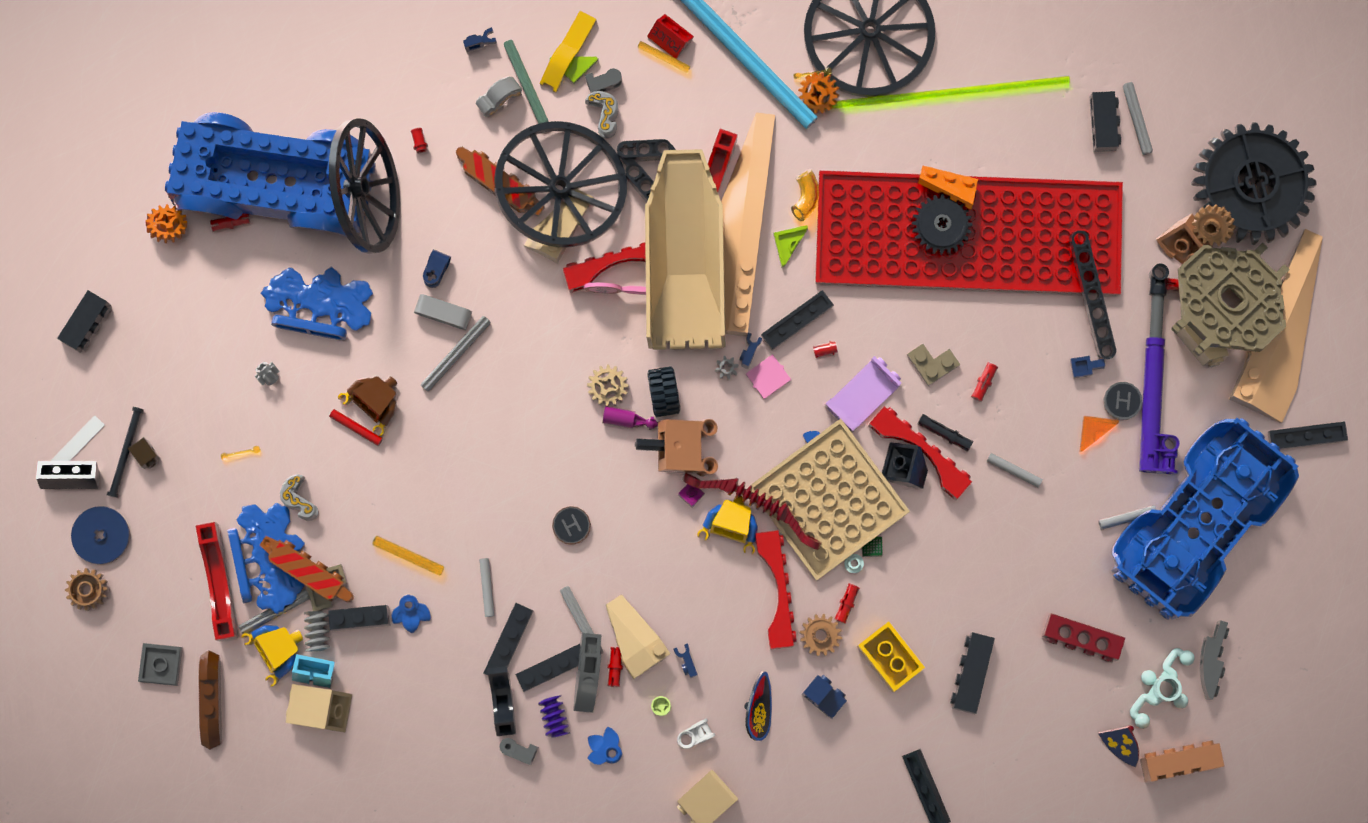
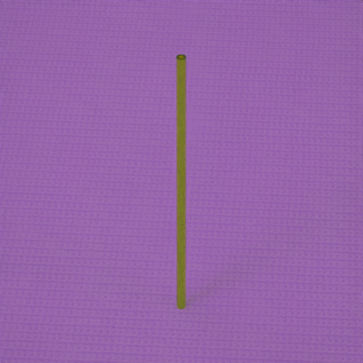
M1061 76L839 100L836 105H832V109L1070 83V77Z

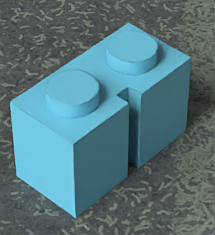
M296 654L292 670V681L306 684L313 681V685L330 688L335 662Z

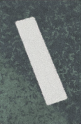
M93 416L51 461H70L105 424L96 416Z

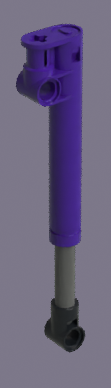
M1162 263L1156 264L1149 272V295L1152 298L1150 337L1146 338L1147 348L1145 349L1139 472L1178 474V470H1175V458L1178 456L1179 439L1174 435L1160 434L1165 339L1162 338L1164 296L1167 295V277L1169 275L1168 267ZM1155 270H1161L1163 272V277H1157L1155 275ZM1166 440L1173 442V449H1168L1165 446Z

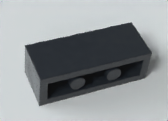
M1115 91L1092 92L1089 98L1093 152L1116 151L1119 145H1121V134H1118L1120 116L1116 113V108L1119 107V99L1115 97Z
M87 290L57 339L81 353L82 350L89 346V339L92 334H96L99 330V323L103 317L106 318L108 316L111 304Z
M38 461L36 479L40 489L99 488L100 471L97 461Z
M388 605L328 610L331 631L391 626Z

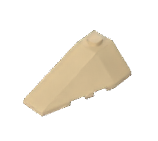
M579 189L575 190L576 192L593 198L592 196L580 191ZM569 196L583 217L590 204ZM563 201L560 204L557 237H573L579 223ZM553 211L534 230L551 236ZM530 238L527 239L524 245L557 264L567 248L544 245Z
M623 595L606 604L611 626L614 628L617 638L616 643L621 651L622 663L633 679L670 655L660 637Z

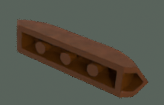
M210 650L202 654L199 661L201 745L209 750L220 745L222 740L220 655Z

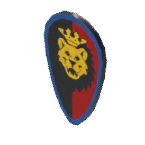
M767 672L759 674L754 683L749 702H746L744 708L747 710L745 718L746 730L754 741L765 739L771 726L772 698Z

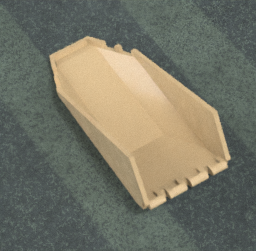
M702 149L664 150L648 201L645 205L646 338L648 348L666 350V343H670V349H686L685 342H689V349H705V342H708L709 349L726 347L723 204Z

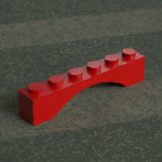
M719 129L708 161L717 192H719L738 138V134Z
M645 242L639 244L640 247L637 248L625 247L619 253L607 252L601 258L590 257L585 259L583 263L577 264V262L567 264L563 271L569 292L573 293L583 290L585 284L592 283L610 267L627 262L646 263Z
M884 406L868 426L881 438L895 439L910 445L920 446L923 454L930 460L936 470L941 489L956 501L972 483L970 480L971 476L964 470H958L955 467L956 463L949 457L945 459L940 454L941 450L935 445L930 446L926 442L927 439L920 432L916 434L911 429V424L906 420L901 421L896 417L898 414L889 407L887 409Z
M211 522L196 525L198 543L210 593L215 640L224 641L238 638L219 524Z
M779 530L756 533L757 554L771 569L778 589L777 611L768 629L770 650L793 647V642H797L796 631L791 629V623H794L793 611L789 612L788 604H792L791 593L786 591L789 577L788 573H784L783 568L784 565H787L786 555L781 552V546H784L783 535H779Z

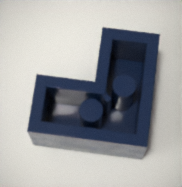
M817 675L801 695L830 719H833L847 700L844 698L846 695L838 688L834 690L830 685L832 681L825 675L821 677Z

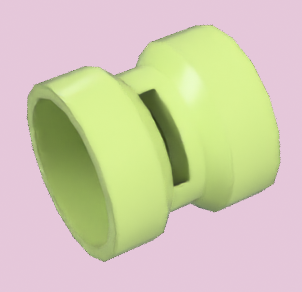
M658 696L652 701L651 708L656 715L665 716L669 713L671 704L666 697Z

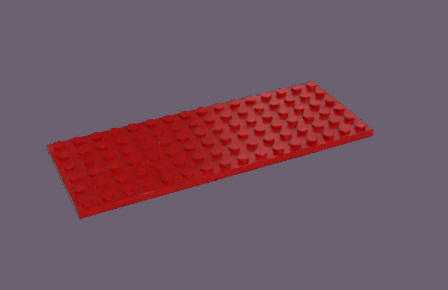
M819 170L815 284L1082 294L1069 243L1071 233L1082 230L1089 237L1103 295L1121 294L1123 182L969 176L978 179L972 209L965 207V203L963 206V210L969 209L966 215L972 216L971 220L968 221V223L973 224L971 228H968L972 232L970 235H966L969 238L967 242L962 241L964 243L962 248L957 246V252L951 249L949 255L946 251L940 255L937 250L935 254H932L933 249L931 248L925 251L926 245L919 246L921 240L915 241L917 233L912 234V230L916 227L911 226V223L916 221L912 217L913 214H917L915 212L916 208L921 209V202L927 204L926 199L929 197L932 201L934 195L938 199H940L942 194H944L945 199H948L949 195L943 192L937 193L919 184L920 174ZM939 221L938 226L944 228L945 222ZM1081 234L1075 235V243L1082 244L1083 236ZM1084 252L1079 255L1081 263H1086L1088 260V256ZM1086 271L1083 278L1089 282L1092 280L1093 275L1090 271ZM1092 289L1088 294H1097V292Z

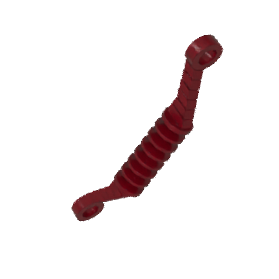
M684 473L681 479L695 488H719L727 492L729 496L736 492L735 499L742 495L743 503L747 499H750L749 506L756 502V509L758 510L763 506V513L769 509L770 517L777 513L776 520L789 524L800 541L805 545L819 550L822 544L819 540L805 534L787 503H784L781 507L779 506V499L772 503L773 496L765 499L766 492L759 496V489L757 488L752 492V485L745 489L746 482L739 486L738 478L701 481L691 474Z

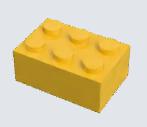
M889 621L857 646L892 692H895L925 668Z

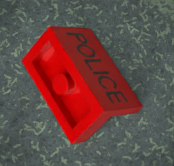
M666 14L656 20L647 35L649 39L675 59L679 57L683 48L694 38L692 34Z

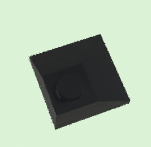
M890 442L882 470L883 476L892 483L923 489L928 469L921 447Z

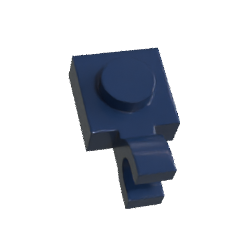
M492 27L486 29L483 36L474 34L466 37V40H463L466 53L482 48L487 44H496V38H488L489 34L494 33Z
M749 332L746 338L749 347L747 351L743 350L739 359L742 361L741 367L749 369L755 351L763 339L759 337L757 342H751L752 334Z
M1090 356L1070 359L1073 378L1093 375V369H1104L1105 367L1104 359L1090 361Z
M687 643L684 644L685 653H679L677 648L673 650L676 656L684 660V664L681 666L685 676L689 674L690 678L698 676L690 656V649Z

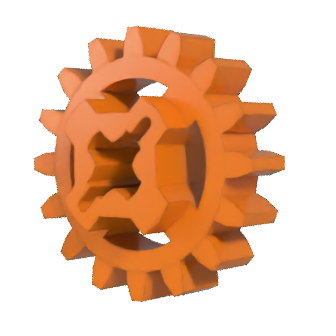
M814 72L812 77L810 75L806 76V81L803 80L800 83L804 87L798 89L799 92H802L799 98L804 99L805 105L807 104L810 110L813 108L815 114L819 110L821 113H825L826 109L828 111L833 108L832 105L838 103L835 98L840 97L836 93L839 87L834 86L836 80L830 81L831 75L829 74L824 77V72L819 73V75L817 72ZM830 94V98H829L828 102L826 103V101H827V96Z
M166 204L165 208H162L159 205L158 210L151 209L152 214H147V220H145L146 231L150 233L151 238L157 237V242L163 239L166 244L168 240L174 243L176 237L181 239V234H186V215H182L181 211H176L175 206L169 208V205Z

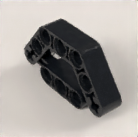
M666 139L622 141L617 146V154L626 165L625 171L628 182L646 203L651 189L643 191L641 186L649 184L652 187L654 181L636 161L661 160L663 153L658 151L661 146H666L669 150H676ZM633 147H636V155H634ZM642 147H647L650 150L647 154L639 152ZM624 148L628 150L627 155L623 153ZM631 170L639 171V175L636 177L629 175Z

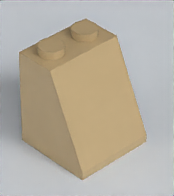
M1188 325L1177 333V336L1202 366H1218L1228 356L1227 348L1208 347L1198 357L1193 351L1203 340Z
M292 684L285 723L346 732L352 694Z
M711 770L677 801L679 803L677 808L684 816L687 813L692 818L690 823H713L738 798L718 775Z

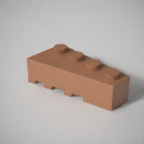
M1212 740L1202 742L1201 747L1195 748L1194 744L1182 746L1183 750L1175 751V748L1163 750L1164 754L1156 755V752L1144 754L1145 758L1140 759L1144 781L1152 782L1158 779L1172 778L1177 775L1225 767L1220 743L1214 744Z

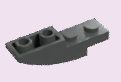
M1222 620L1217 621L1212 638L1204 637L1201 648L1200 679L1204 696L1207 700H1213L1214 697H1217L1220 686H1217L1219 678L1222 679L1225 673L1224 662L1217 660L1223 653L1224 647L1221 646L1223 639H1226L1229 633V628H1227L1228 622Z
M581 633L573 711L593 713L601 663V634Z

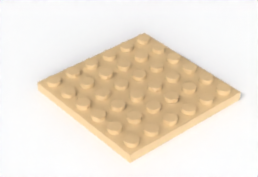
M841 418L751 484L753 486L752 492L757 488L759 489V496L766 492L765 499L773 496L772 503H775L778 499L780 500V507L787 503L805 534L822 542L819 550L813 549L800 541L789 524L776 520L777 513L770 517L816 581L910 512ZM769 509L766 511L768 515H770Z

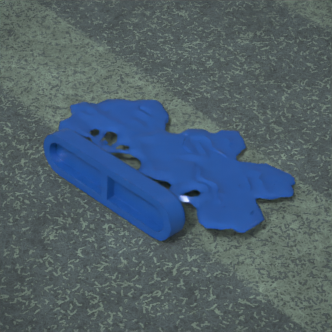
M331 266L323 275L315 276L310 285H306L301 274L289 267L282 271L280 275L271 278L269 286L264 287L260 294L266 299L265 307L268 311L276 312L284 308L289 313V317L282 315L273 316L272 326L314 336L345 340L347 330L336 326L337 323L344 321L355 331L362 328L363 325H369L371 312L362 303L367 301L373 292L366 281L353 280L342 286L340 283L341 275ZM287 299L292 300L294 304L293 309H291L292 306L288 307ZM302 308L310 309L313 313L311 321L296 318V312ZM339 313H342L341 318H337ZM329 315L332 323L331 325L318 323L316 319L319 316Z
M275 503L268 509L267 513H264L256 504L243 506L242 512L236 520L246 530V536L244 539H240L236 528L227 530L242 602L244 604L252 601L250 588L254 585L261 591L257 597V606L262 610L271 609L274 613L278 614L283 612L286 605L293 604L297 594L302 591L305 584L271 563L268 557L269 554L260 546V543L265 536L276 541L281 540L285 542V540H288L296 546L294 548L296 551L301 550L305 543L296 534L287 535L285 533L287 525L290 523V512L286 506ZM250 534H256L255 537L250 538ZM241 544L253 545L251 558L244 559ZM256 562L260 566V574L257 578H248L245 565ZM266 581L270 583L271 587L269 589L262 587L263 583L259 584V582Z

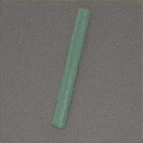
M513 40L505 41L504 47L538 123L548 122V118Z

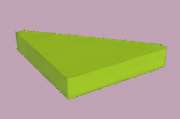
M574 57L564 75L575 84L598 61V58Z
M808 225L773 233L781 268L785 267L808 230Z

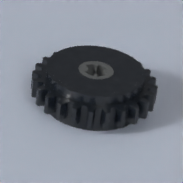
M944 194L941 195L940 199L934 195L932 201L928 197L926 199L927 204L921 202V209L916 208L915 212L917 214H913L912 217L916 220L911 223V226L916 227L912 230V234L917 233L915 241L921 240L919 246L926 245L925 251H928L930 248L933 249L932 254H935L936 250L939 251L940 255L944 251L949 255L951 249L957 252V246L962 248L964 246L962 241L967 242L969 238L966 235H970L972 232L968 229L973 226L972 223H968L972 216L966 215L969 209L963 210L964 203L959 205L957 204L958 200L957 202L952 201L950 196L948 199H945ZM939 221L945 222L944 228L938 226Z

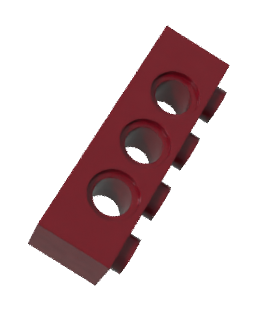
M1052 613L1048 615L1042 637L1046 638V642L1056 645L1057 642L1065 644L1064 647L1075 651L1078 648L1083 650L1085 655L1094 657L1096 654L1102 656L1101 660L1113 663V660H1119L1125 642V637ZM1061 628L1068 629L1069 636L1067 638L1061 637ZM1080 634L1087 636L1088 641L1086 644L1079 642L1078 637ZM1099 640L1105 641V650L1098 649L1097 642Z

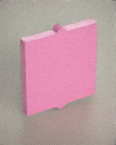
M773 354L746 373L753 384V388L758 390L763 399L791 380L783 369L784 366L779 364Z

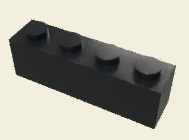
M971 632L970 636L966 635L964 647H967L966 653L961 655L959 666H962L961 673L956 675L954 684L957 685L956 693L952 692L950 704H953L952 709L977 714L995 638Z

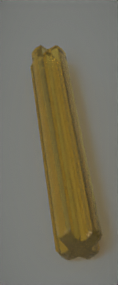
M376 536L372 544L432 573L440 576L444 571L443 565L384 538Z

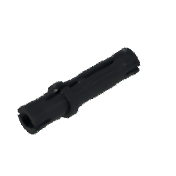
M922 414L917 423L949 441V444H954L967 452L974 442L959 434V431H954L925 414Z

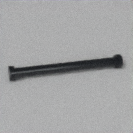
M138 407L132 408L133 415L110 492L107 491V495L118 498L119 496L117 492L130 452L128 448L132 445L140 415L144 412V409Z

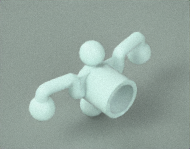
M1180 648L1173 649L1164 661V671L1158 679H1156V674L1151 670H1146L1142 673V682L1145 685L1153 686L1148 694H1142L1130 709V716L1135 720L1138 728L1144 729L1150 724V718L1147 714L1138 713L1145 702L1156 706L1161 702L1173 701L1174 705L1179 709H1183L1188 705V697L1181 693L1182 686L1177 679L1178 674L1171 665L1177 656L1183 665H1191L1195 660V656L1191 651H1183ZM1163 681H1167L1172 685L1173 692L1169 697H1164L1160 692V684Z

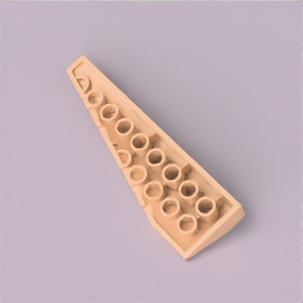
M1307 229L1304 230L1288 265L1290 270L1283 276L1282 285L1280 286L1281 295H1283L1284 300L1283 319L1286 321V327L1262 351L1249 352L1229 397V400L1279 423L1283 422L1298 387L1323 238Z

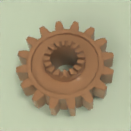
M1217 204L1213 207L1207 205L1205 209L1202 207L1194 216L1195 220L1192 222V225L1196 227L1193 232L1199 233L1197 239L1202 237L1204 244L1209 241L1211 246L1215 242L1220 246L1222 242L1227 243L1229 238L1233 236V230L1236 228L1233 225L1235 219L1231 217L1230 212L1225 210V207H1218Z
M85 568L84 572L77 570V575L71 574L72 579L71 581H66L69 586L65 589L69 593L66 598L73 600L71 605H77L79 610H82L84 606L85 611H89L90 606L96 610L97 603L103 605L104 603L101 599L108 598L104 592L109 590V588L104 587L108 581L101 580L103 574L99 573L96 575L97 570L94 569L90 573L88 568ZM86 585H90L91 590L85 595L83 589Z
M815 614L814 620L807 618L808 625L802 624L805 630L800 631V634L804 635L800 642L805 641L806 644L803 648L809 647V654L815 651L818 657L820 652L827 656L828 650L832 653L834 652L833 646H840L836 641L842 639L841 636H838L842 629H836L838 622L832 623V616L827 620L825 619V614L821 618ZM823 630L826 633V638L821 641L818 640L815 635L816 631Z

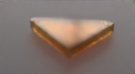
M1083 416L1079 452H1083L1119 423V420Z

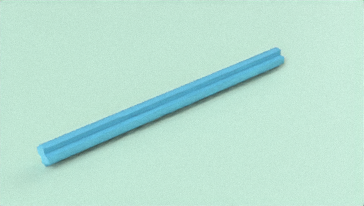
M681 0L805 129L809 128L817 120V116L704 0Z

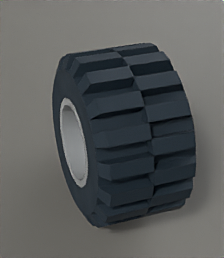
M672 366L648 370L647 376L654 415L661 417L679 414V395L675 372Z

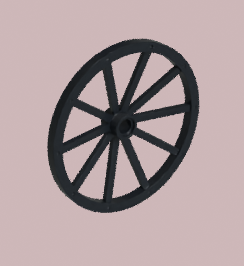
M812 0L804 22L805 48L818 73L824 72L825 76L830 74V80H836L835 84L837 85L836 87H839V90L860 97L885 96L909 85L926 67L935 42V22L927 0H916L924 14L926 23L893 25L880 24L909 0H899L877 20L875 17L879 0H873L870 18L865 14L859 0H851L862 21L821 3L822 0ZM817 8L859 27L813 36L811 32L812 21ZM871 26L875 29V32L868 33L865 28ZM927 29V43L922 57L882 32ZM860 34L826 68L824 67L815 52L813 42ZM878 38L918 62L916 67L901 80L896 81ZM865 40L856 86L845 83L830 73L854 48ZM871 41L889 78L890 85L877 88L862 87Z
M350 119L339 126L330 148L329 184L332 202L338 221L349 241L361 252L367 254L380 253L390 246L398 228L400 191L397 171L390 149L380 131L366 119ZM357 127L360 128L354 165L350 130ZM367 133L374 141L376 148L361 170L365 135ZM344 140L349 170L340 156ZM380 154L387 178L368 181L366 175ZM340 169L346 178L343 188L340 185ZM389 184L390 209L369 194L370 187ZM343 194L350 198L348 214L344 205ZM365 200L389 216L384 234ZM355 206L358 214L362 238L359 236V234L353 227ZM363 210L380 239L375 245H371L369 242Z
M551 121L530 126L515 135L508 142L500 154L496 165L494 190L502 213L510 224L524 236L548 246L575 247L594 241L614 225L625 203L627 179L618 154L603 137L575 123ZM551 131L564 132L557 176L536 136L537 134ZM570 133L582 136L597 145L566 177L564 176ZM531 138L551 179L510 156V154L520 143ZM601 150L609 158L616 174L570 183ZM506 161L548 186L503 188L502 177ZM618 180V198L615 207L571 190ZM560 185L563 187V190H559L555 186ZM549 192L521 218H518L513 212L505 197V194ZM569 196L611 212V215L602 225L591 231ZM553 198L555 202L551 236L530 228L525 222ZM562 199L585 234L575 237H557Z

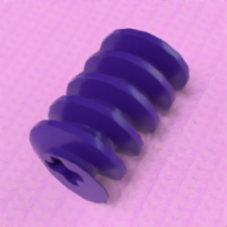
M562 695L546 698L538 703L539 706H545V708L540 710V713L546 714L542 721L548 722L543 727L544 729H550V731L545 733V736L553 738L570 734V732L564 731V729L569 727L568 724H562L567 717L560 716V714L565 712V709L559 708L563 701H557Z

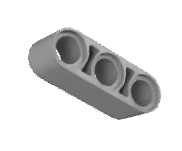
M420 294L414 313L466 330L472 311Z

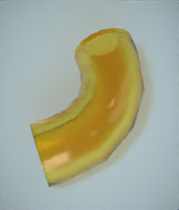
M812 169L806 170L796 177L801 195L796 204L791 207V211L795 218L802 222L816 209L819 198V184Z

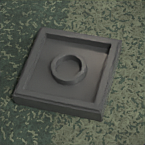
M143 643L138 682L178 686L183 647Z

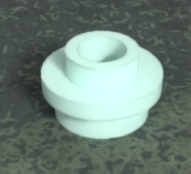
M852 554L845 559L844 565L848 572L858 573L862 570L864 561L860 555ZM852 560L858 562L856 567L851 566Z

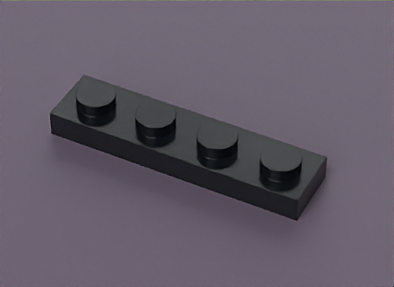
M822 290L763 332L761 336L771 350H774L832 308L834 304Z
M1345 421L1268 431L1269 443L1276 444L1280 449L1348 441Z
M515 603L483 672L484 674L488 675V668L504 666L508 668L533 610Z
M580 644L515 674L523 692L578 667Z
M921 749L903 755V760L929 822L950 823L951 820Z

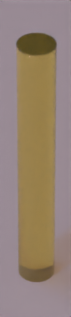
M643 41L639 42L638 48L686 73L689 72L691 66Z

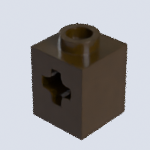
M144 437L128 448L139 465L144 469L154 467L158 463L157 460L160 459L153 446Z

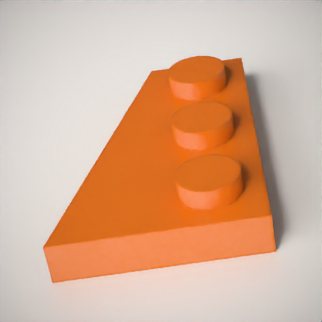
M922 166L918 183L937 193L943 192L949 195L951 200L955 202L959 200L966 204L965 207L972 209L978 179Z

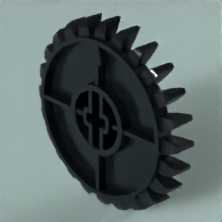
M1252 122L1248 131H1246L1245 126L1242 124H1237L1235 126L1236 134H1233L1228 129L1222 130L1220 134L1224 141L1222 142L1218 138H1211L1208 144L1214 151L1203 149L1199 153V156L1207 160V163L1200 162L1193 167V170L1204 173L1203 176L1196 177L1191 182L1193 186L1203 187V190L1193 197L1194 201L1207 200L1208 203L1203 206L1204 209L1207 205L1213 207L1215 204L1221 208L1225 207V210L1230 212L1231 217L1235 219L1233 225L1236 226L1235 229L1237 230V243H1240L1247 233H1250L1252 245L1259 241L1261 233H1264L1267 243H1271L1275 238V229H1277L1282 238L1286 237L1289 233L1287 222L1295 229L1299 227L1301 222L1297 213L1306 217L1310 210L1304 202L1312 203L1315 200V195L1308 191V188H1314L1317 185L1315 179L1308 177V174L1312 173L1315 169L1313 165L1305 164L1304 162L1309 154L1307 151L1298 152L1296 148L1299 145V141L1297 139L1290 142L1287 141L1286 131L1282 130L1278 135L1274 134L1273 125L1270 124L1265 127L1264 131L1260 130L1256 122Z

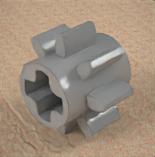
M724 356L722 362L717 360V364L720 367L716 368L715 372L721 373L720 379L723 376H727V379L730 380V375L732 374L737 376L734 368H738L739 364L733 363L734 357L729 360ZM724 364H728V367H731L729 372L722 369Z
M263 362L257 366L255 377L261 385L265 383L272 385L278 380L279 376L277 373L280 371L273 362L269 364Z

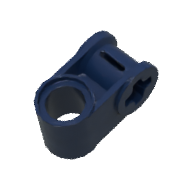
M434 249L432 250L423 272V280L427 287L436 288L439 286L450 264L451 256ZM432 275H435L436 279L429 281L428 276L432 277Z

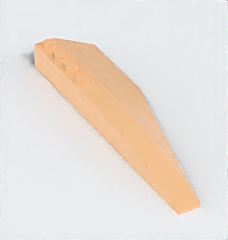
M756 113L721 201L723 204L726 334L746 337L748 335L775 119L773 114Z

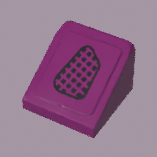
M687 484L678 493V496L693 508L705 493L700 488Z

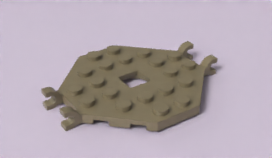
M1264 243L1260 244L1254 251H1237L1236 248H1212L1211 245H1203L1177 269L1181 319L1171 330L1177 334L1188 325L1203 340L1193 351L1198 357L1208 347L1260 352L1286 327V321L1283 319L1284 300L1283 295H1281L1280 286L1282 285L1281 278L1290 269L1284 264L1275 272L1260 257L1268 248ZM1228 288L1242 300L1235 309L1229 307L1222 300L1221 295Z

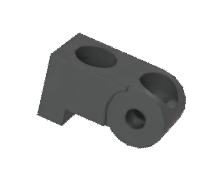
M615 68L609 69L605 74L596 77L592 73L585 75L590 93L595 91L607 92L619 87L622 83L621 72Z
M511 738L503 739L499 746L503 754L529 765H532L539 748L532 744L529 745V748L518 745Z

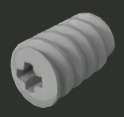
M323 611L304 612V614L309 615L304 621L310 623L304 627L305 630L310 631L305 634V637L310 639L305 642V645L311 647L305 651H324L330 647V645L324 644L325 641L330 639V637L324 636L325 633L329 632L328 629L324 628L329 622L323 620L329 614L323 613Z

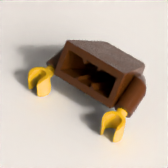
M379 376L357 379L347 389L346 393L338 395V399L341 400L346 396V401L343 402V405L350 404L352 400L376 423L380 422L379 425L373 427V432L376 431L377 427H380L382 432L379 436H382L385 433V426L389 424L395 414L397 402L395 400L396 392L393 388L397 386V381L391 376L385 381Z

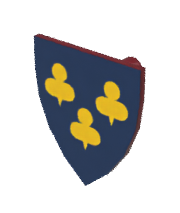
M1128 725L1124 728L1098 733L1102 741L1116 757L1133 767L1137 766L1139 747L1133 734V726Z

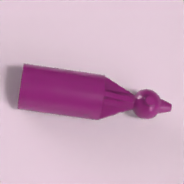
M605 406L602 422L604 424L632 429L635 426L646 425L649 430L658 427V422L652 416L644 419L637 415L635 411Z

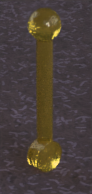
M826 68L825 70L814 72H817L818 75L821 72H824V74L829 75L832 73V69ZM814 72L795 73L793 76L794 79H799L808 75L812 76Z
M254 446L253 449L228 454L224 452L221 454V459L226 460L228 457L253 452L258 454L261 449L259 446Z

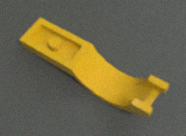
M579 11L564 40L552 55L539 83L543 86L546 83L554 87L553 92L557 93L568 66L580 52L597 21L596 18Z

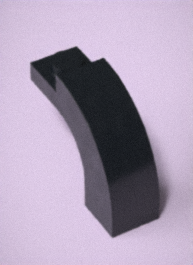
M507 666L488 668L496 735L516 734L513 696Z

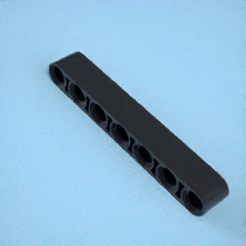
M1078 230L1071 233L1069 243L1096 352L1102 359H1111L1116 354V346L1089 237L1085 231ZM1076 234L1083 236V242L1080 245L1074 241ZM1082 252L1088 256L1086 263H1081L1079 260V255ZM1086 271H1090L1093 275L1092 280L1089 282L1083 278ZM1092 289L1097 292L1095 300H1090L1088 297V293ZM1099 308L1102 312L1099 319L1093 317V310ZM1100 327L1106 329V335L1102 338L1097 334ZM1105 345L1111 348V353L1108 356H1104L1102 353V348Z

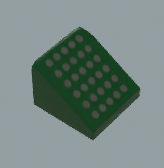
M882 536L875 537L862 547V557H882Z

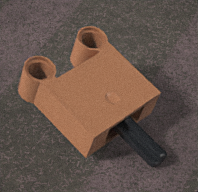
M665 419L658 422V440L636 439V450L658 451V472L697 473L699 476L714 474L718 469V463L714 458L707 457L701 459V438L713 436L718 429L717 423L712 419L703 421ZM704 425L707 426L708 432H705ZM705 463L708 465V471L704 467Z

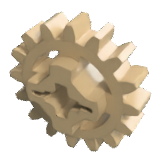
M607 364L606 369L599 366L600 371L593 370L595 376L588 377L592 381V383H587V387L592 388L588 393L589 395L594 394L592 397L593 401L599 399V405L605 402L608 407L609 402H612L615 406L617 399L621 402L623 401L621 395H627L624 389L629 388V385L624 382L628 379L627 377H622L624 373L622 370L617 372V366L613 370L610 369L609 364ZM608 374V376L600 378L601 375ZM616 377L620 380L621 387L615 384ZM611 382L612 388L609 387L607 390H605V386L603 384ZM595 385L600 387V395L596 392ZM612 393L616 394L614 397L607 398Z

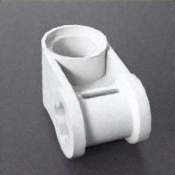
M707 718L692 725L678 735L677 743L681 748H691L716 736L715 733L711 732L707 724ZM687 734L691 737L689 745L681 743L682 735Z

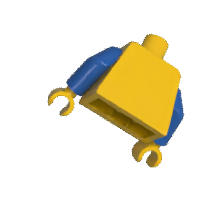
M740 496L738 499L734 497L733 502L725 500L722 505H717L711 509L705 518L703 529L698 531L697 536L699 537L700 533L704 531L706 532L704 540L709 538L710 533L744 543V553L746 552V547L751 546V554L755 552L753 542L756 541L758 526L754 515L751 514V508L744 505L745 502H742L743 496Z
M264 625L252 631L251 634L244 633L241 638L249 636V641L244 643V645L254 644L270 673L274 672V674L265 678V681L270 677L274 679V683L270 686L272 687L278 683V678L281 679L291 670L295 662L296 653L298 652L296 644L303 641V637L298 630L289 634L285 627L279 628L278 626Z

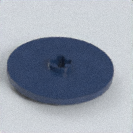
M104 506L93 507L80 514L75 520L71 531V541L74 550L82 559L93 564H106L119 558L127 548L130 536L129 527L124 517L116 510ZM104 531V539H96L98 537L96 533Z

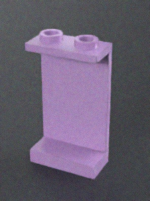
M874 356L845 387L825 404V407L838 420L842 419L851 433L901 385L899 381L901 379L900 376L894 371L890 372L886 368V362L880 357L877 359Z

